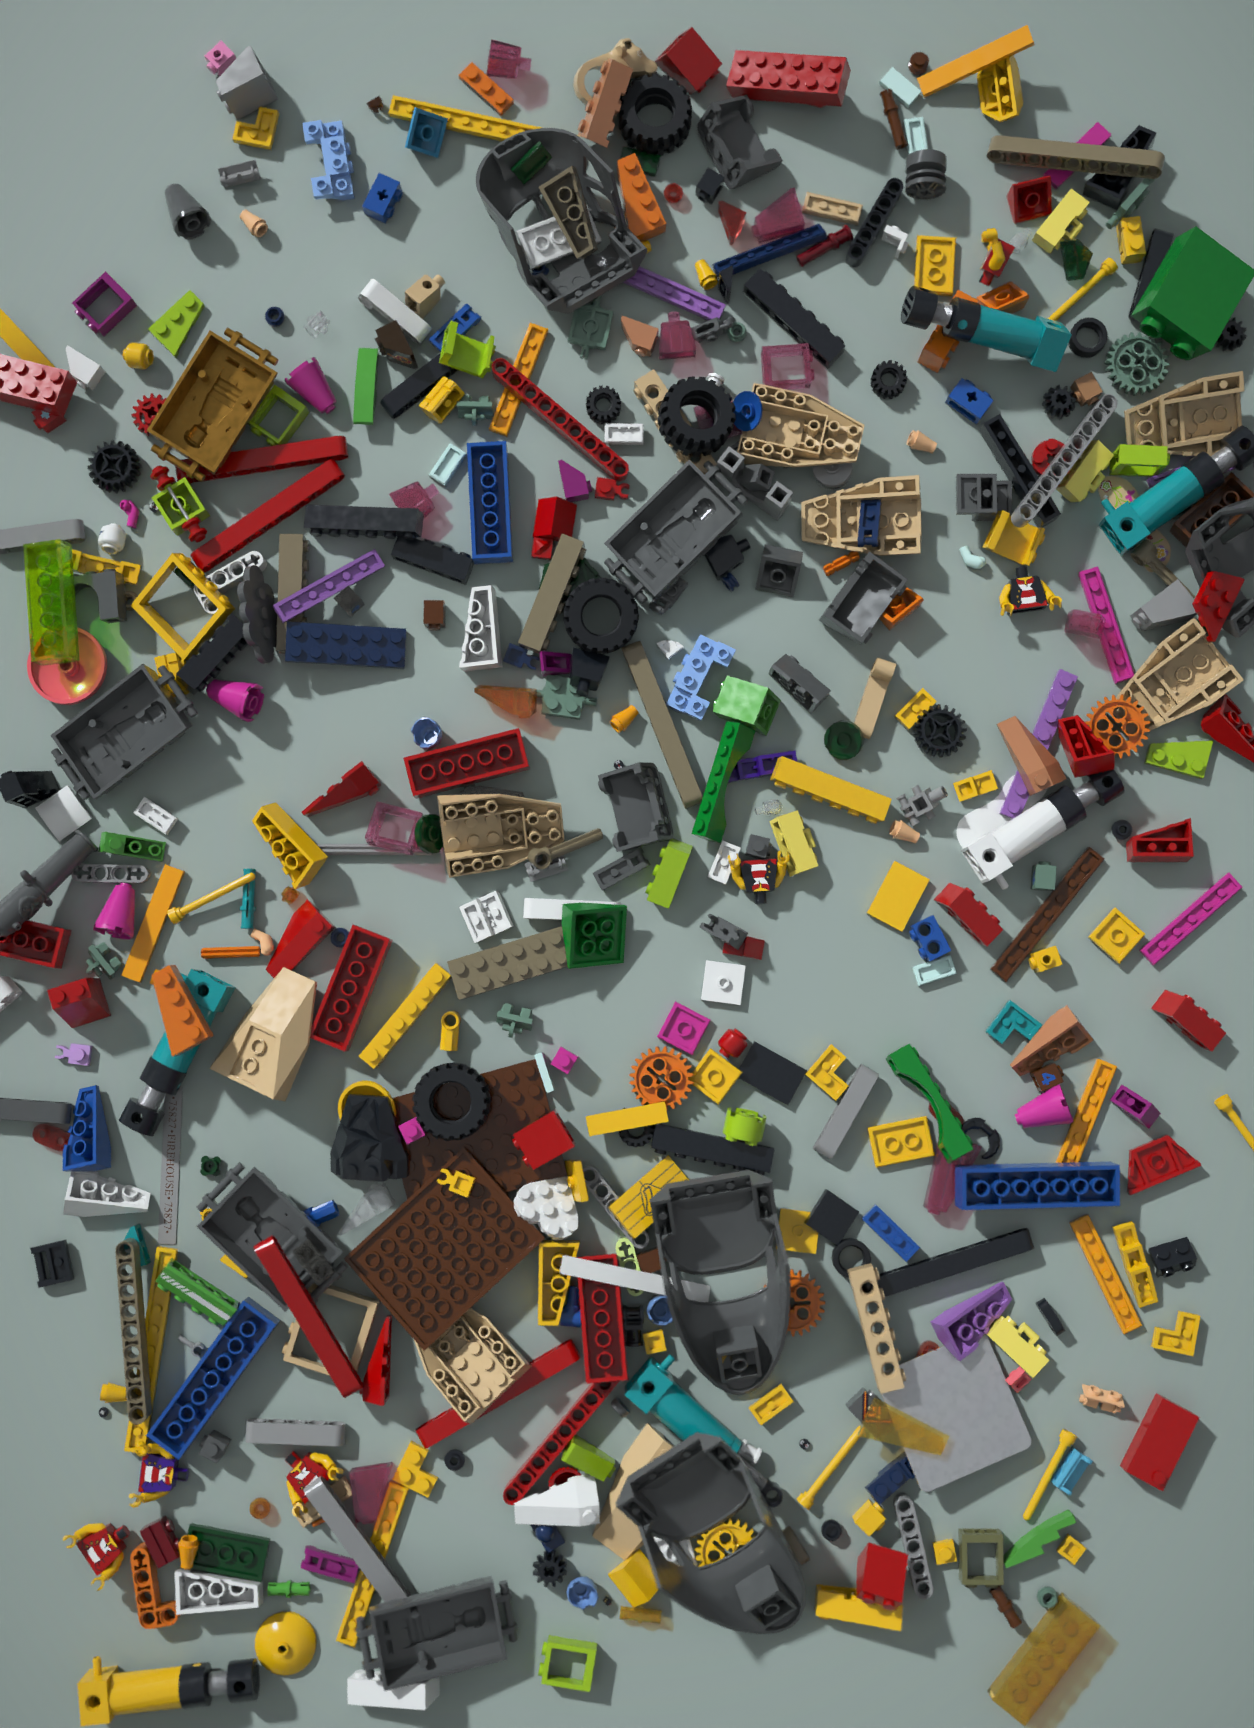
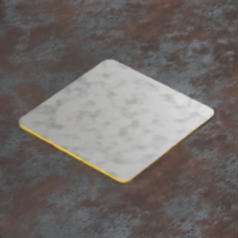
M986 1334L979 1340V1346L976 1350L961 1361H958L945 1346H942L900 1364L899 1368H903L906 1376V1381H903L905 1388L881 1394L918 1485L925 1492L932 1491L1026 1450L1031 1445V1437ZM890 1368L883 1372L889 1373L892 1371L893 1368Z

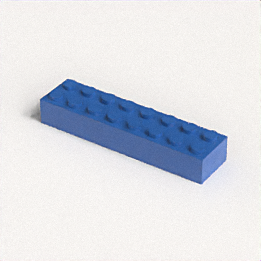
M1111 1161L955 1165V1206L961 1210L1120 1206V1165Z
M247 1297L244 1299L146 1436L179 1460L192 1445L281 1320L252 1298Z

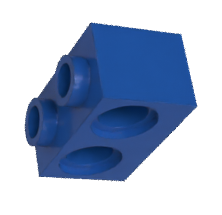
M934 915L909 926L911 929L909 935L913 942L917 941L920 947L918 952L923 960L926 959L927 962H930L952 951ZM921 925L928 927L929 932L926 936L921 935L919 932ZM930 943H935L938 947L935 954L930 953L928 950Z

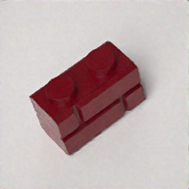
M166 1515L144 1526L139 1531L158 1569L180 1557L178 1542L181 1539L176 1538L173 1532L175 1530L174 1524L170 1519H167Z

